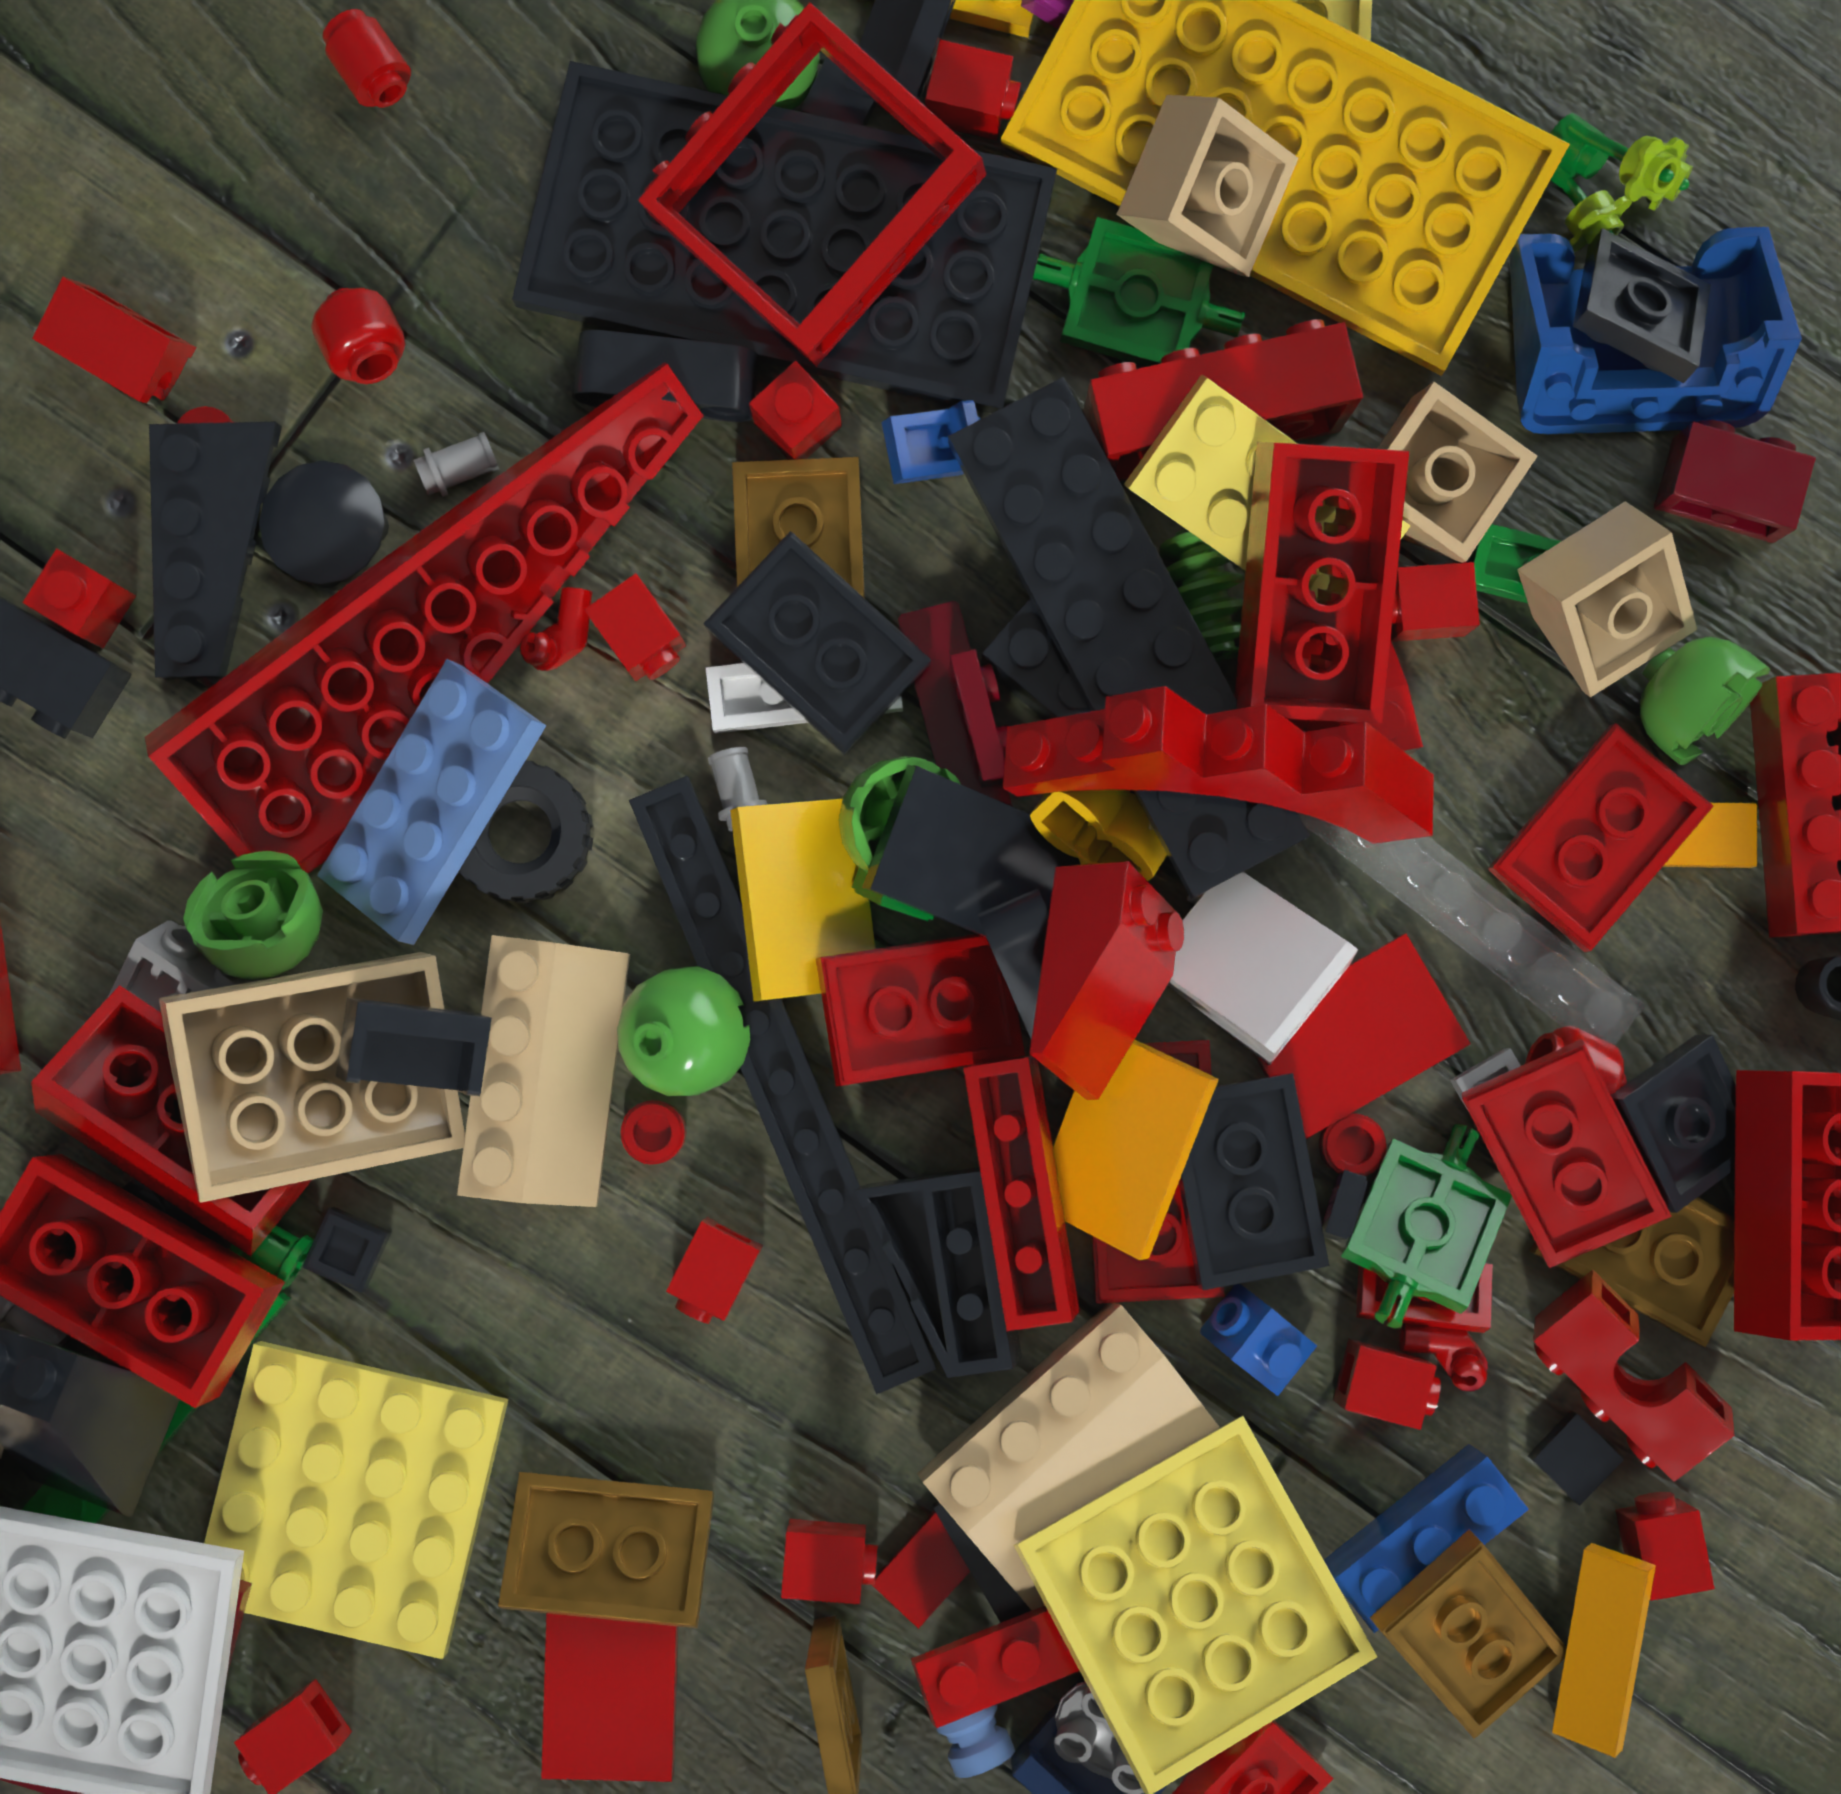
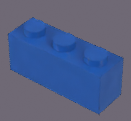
M1468 1444L1326 1557L1324 1562L1342 1594L1372 1632L1375 1633L1379 1629L1370 1617L1470 1529L1485 1545L1529 1509L1488 1456Z

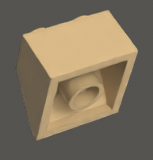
M1166 95L1117 215L1157 243L1237 275L1249 277L1299 158L1220 98Z
M1436 382L1431 383L1410 399L1377 448L1410 451L1403 521L1408 523L1410 528L1401 539L1461 563L1468 560L1538 457Z
M1626 501L1517 569L1532 617L1582 691L1589 697L1594 696L1697 630L1672 532Z

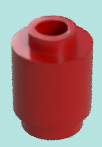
M359 9L346 10L336 15L323 31V40L326 44L325 53L356 100L362 106H377L380 108L388 107L398 102L407 90L411 69L380 23L375 18L366 16Z

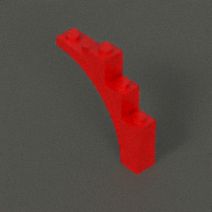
M1161 686L1107 696L1105 709L1007 727L1003 789L1017 797L1085 790L1171 791L1220 796L1294 811L1347 829L1372 844L1433 836L1434 774L1367 722L1304 732L1267 704L1205 714L1168 687Z

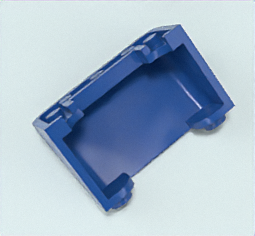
M1743 227L1720 230L1702 243L1696 253L1692 266H1677L1711 284L1700 364L1684 383L1663 372L1647 368L1639 360L1608 344L1596 342L1584 332L1573 327L1584 269L1573 270L1575 255L1572 245L1568 239L1561 235L1548 233L1520 234L1510 256L1516 396L1520 420L1525 429L1538 434L1683 430L1692 422L1698 423L1700 420H1718L1728 423L1734 428H1739L1757 422L1770 411L1802 338L1769 227Z

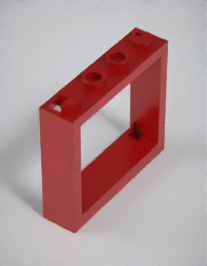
M809 2L799 15L796 14L786 27L782 23L779 24L771 38L772 46L756 65L750 62L737 72L728 87L729 96L714 113L708 111L702 114L693 123L685 138L687 144L671 162L667 160L661 162L652 170L656 177L644 189L645 192L638 201L660 225L817 367L986 176L982 157ZM821 51L940 158L943 163L803 322L799 324L686 221L679 212Z

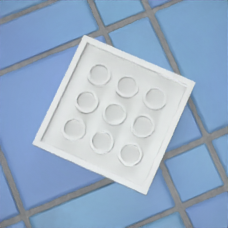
M0 1506V1778L84 1794H210L244 1551Z

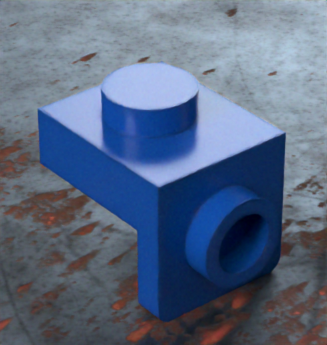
M973 400L960 401L945 410L890 416L881 422L894 484L964 474L948 444V436L981 419L977 417Z
M1236 1284L1227 1296L1218 1303L1212 1315L1200 1329L1202 1336L1276 1396H1279L1317 1347L1314 1342L1241 1284Z

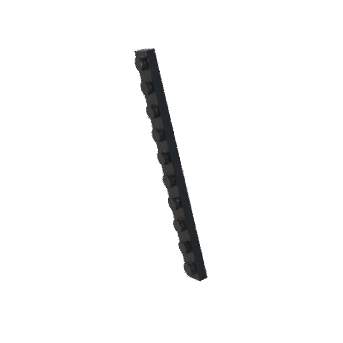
M688 776L682 777L630 799L629 803L697 966L721 975L738 992L744 1004L738 1006L743 1017V1027L749 1025L750 1043L745 1061L740 1069L876 1395L935 1370L936 1364L894 1264L890 1265L881 1247L883 1243L866 1209H862L853 1191L861 1187L783 999L755 1002L753 1000L741 899Z

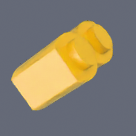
M1111 789L1045 793L1030 814V818L1040 834L1057 849L1078 858L1081 865L1129 861L1149 881L1154 877L1167 855L1136 795L1131 793L1130 790Z

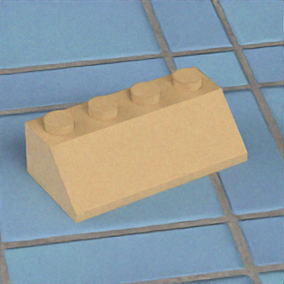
M491 936L481 1014L491 1017L492 1020L480 1096H470L457 1196L526 1204L598 1206L618 1053L617 1026L625 999L630 954L553 942Z

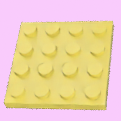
M263 1341L253 1344L204 1542L205 1544L244 1551L240 1580L252 1583L244 1613L443 1659L449 1650L509 1399Z
M1244 1416L1232 1420L1014 1545L1145 1794L1157 1792L1377 1658L1375 1651Z

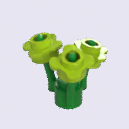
M1575 113L1568 114L1561 119L1550 132V134L1570 144L1550 180L1562 188L1576 206L1565 219V225L1574 236L1569 241L1574 252H1577L1586 244H1590L1602 228L1618 235L1624 227L1620 217L1630 207L1632 201L1636 202L1642 196H1647L1652 201L1649 209L1655 211L1663 198L1673 202L1681 191L1689 187L1688 178L1693 169V166L1685 163L1689 145L1677 137L1672 138L1668 143H1663L1657 137L1643 136L1628 148L1606 137L1604 133ZM1609 156L1621 161L1619 179L1626 186L1625 196L1620 197L1616 201L1606 190L1598 191L1587 197L1574 180L1580 175L1585 179L1592 178L1603 167Z

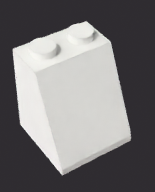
M1242 872L1192 899L1189 896L1187 897V901L1193 904L1194 907L1182 920L1184 941L1182 948L1176 951L1174 973L1168 986L1270 1065L1346 971L1358 949Z

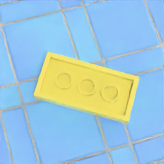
M1201 375L1124 485L1246 571L1257 441L1298 443L1210 379ZM1324 500L1323 506L1317 507L1315 521L1322 524V532L1324 531V522H1334L1336 509L1325 505ZM1402 521L1401 538L1410 528V525L1405 521ZM1316 569L1317 575L1312 574L1309 580V590L1315 592L1316 598L1318 597L1317 588L1326 590L1330 581L1329 575L1319 572V569Z

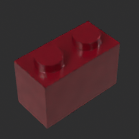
M1700 420L1698 423L1692 422L1672 439L1653 509L1770 543H1775L1797 529L1816 457L1797 452L1796 445L1784 439L1764 437L1756 440L1735 434L1736 429L1722 421Z

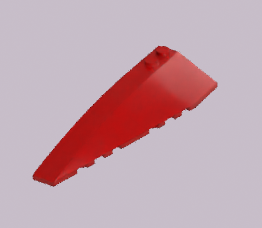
M665 362L421 530L144 737L148 757L237 857L262 851L284 853L293 857L301 869L309 874L327 860L446 659L462 665L480 679L489 683L519 646L523 638L554 601L551 599L571 575L574 577L589 559L588 553L611 525L615 527L630 508L628 506L629 502L647 480H652L702 419L703 414L669 365ZM670 392L677 403L661 400V398Z

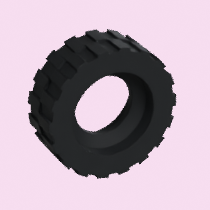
M526 760L461 866L460 874L467 881L473 883L480 891L504 901L531 903V900L541 899L544 901L554 897L553 893L561 888L567 889L574 882L572 879L579 871L582 872L587 864L585 859L588 850L592 851L593 838L590 837V827H593L591 815L585 807L587 803L572 784L558 772L546 765L543 767L537 765L534 761ZM514 801H528L538 805L547 814L551 823L552 832L548 847L538 858L527 863H512L504 860L495 852L489 838L490 824L496 812L504 805Z

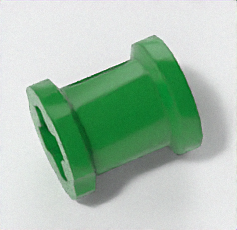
M276 1225L252 1256L231 1244L229 1250L285 1281L282 1287L284 1290L298 1276L314 1239L307 1235L298 1238Z

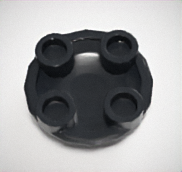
M324 460L298 465L278 478L264 498L259 520L263 546L276 566L299 581L313 583L322 588L334 587L341 581L347 580L367 567L380 548L381 541L387 536L389 529L388 518L383 513L381 498L369 480L347 465Z

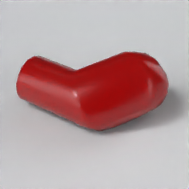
M561 588L558 622L537 634L533 632L528 633L521 642L520 653L527 664L540 671L554 670L584 650L588 641L590 618L584 609L592 604L593 592L581 588Z
M1402 1323L1399 1332L1401 1351L1434 1354L1452 1379L1453 1384L1462 1391L1472 1392L1484 1386L1487 1380L1488 1362L1485 1354L1468 1331Z

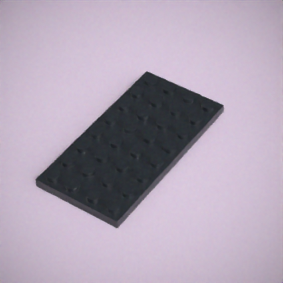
M570 61L512 297L517 308L633 334L742 346L757 352L759 362L788 368L793 362L797 361L808 373L955 405L960 401L973 400L976 410L987 413H994L1004 408L1056 180V168L975 151L982 157L986 176L816 367L660 225L638 201L644 194V189L656 177L652 170L663 161L671 162L687 144L685 138L693 123L708 111L714 113L728 96ZM772 106L679 214L801 324L943 161L916 137Z

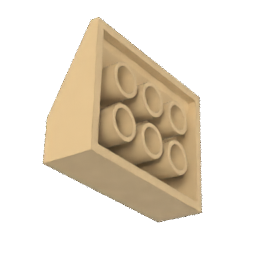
M418 952L159 998L169 1061L200 1203L464 1147L465 1132L457 1090L360 1080L359 1084L348 1083L336 1077L347 997L444 1009L435 955Z
M1107 1303L925 1465L917 1475L1031 1610H1035L1045 1604L1014 1547L1016 1543L1220 1427L1165 1355L1124 1307L1116 1303Z

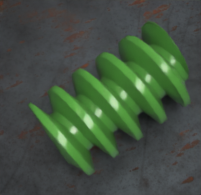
M1187 529L1181 530L1174 537L1160 545V557L1166 561L1174 562L1166 569L1176 587H1179L1177 589L1215 660L1222 661L1238 657L1239 647L1235 646L1234 640L1240 637L1241 623L1232 621L1231 615L1242 609L1243 599L1228 596V589L1244 582V574L1225 571L1224 565L1231 562V560Z

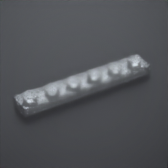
M1309 815L1303 817L1302 822L1308 829L1562 1027L1576 1026L1616 1045L1646 1006L1430 837L1372 844L1342 827Z

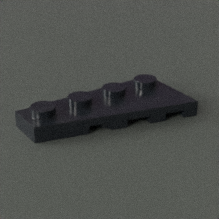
M276 421L149 424L156 678L163 680L224 678L227 674L243 599L240 597L247 565L252 563L256 540L253 537L260 506L267 495L271 479L267 475L273 448H278L282 426Z

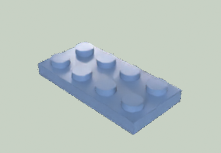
M446 659L317 876L397 941L414 945L546 725L462 665Z

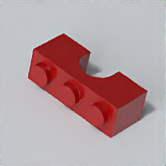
M1592 1269L1535 1316L1533 1336L1535 1352L1549 1370L1556 1375L1565 1373L1581 1389L1580 1395L1584 1403L1596 1417L1604 1422L1611 1419L1627 1435L1626 1439L1629 1447L1642 1463L1649 1468L1658 1466L1675 1482L1735 1436L1732 1407L1687 1362H1684L1669 1375L1656 1380L1639 1379L1623 1370L1618 1363V1359L1639 1341V1315Z

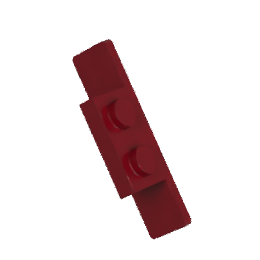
M950 601L901 614L898 618L900 631L931 659V664L914 681L935 764L955 775L961 785L1012 806L1009 792L1003 789L1008 726L996 728L990 703L1000 701L995 674L991 663L980 666L976 649L971 650L958 602Z

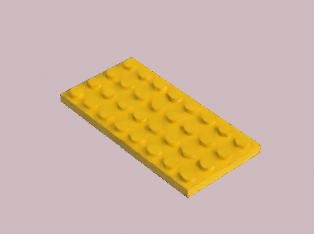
M1074 0L1015 110L1014 116H1012L1001 137L1002 146L1038 165L1056 168L1057 175L1120 207L1166 95L1217 97L1222 99L1299 158L1250 276L1339 323L1345 322L1346 326L1440 376L1445 372L1570 145L1556 136L1292 0Z

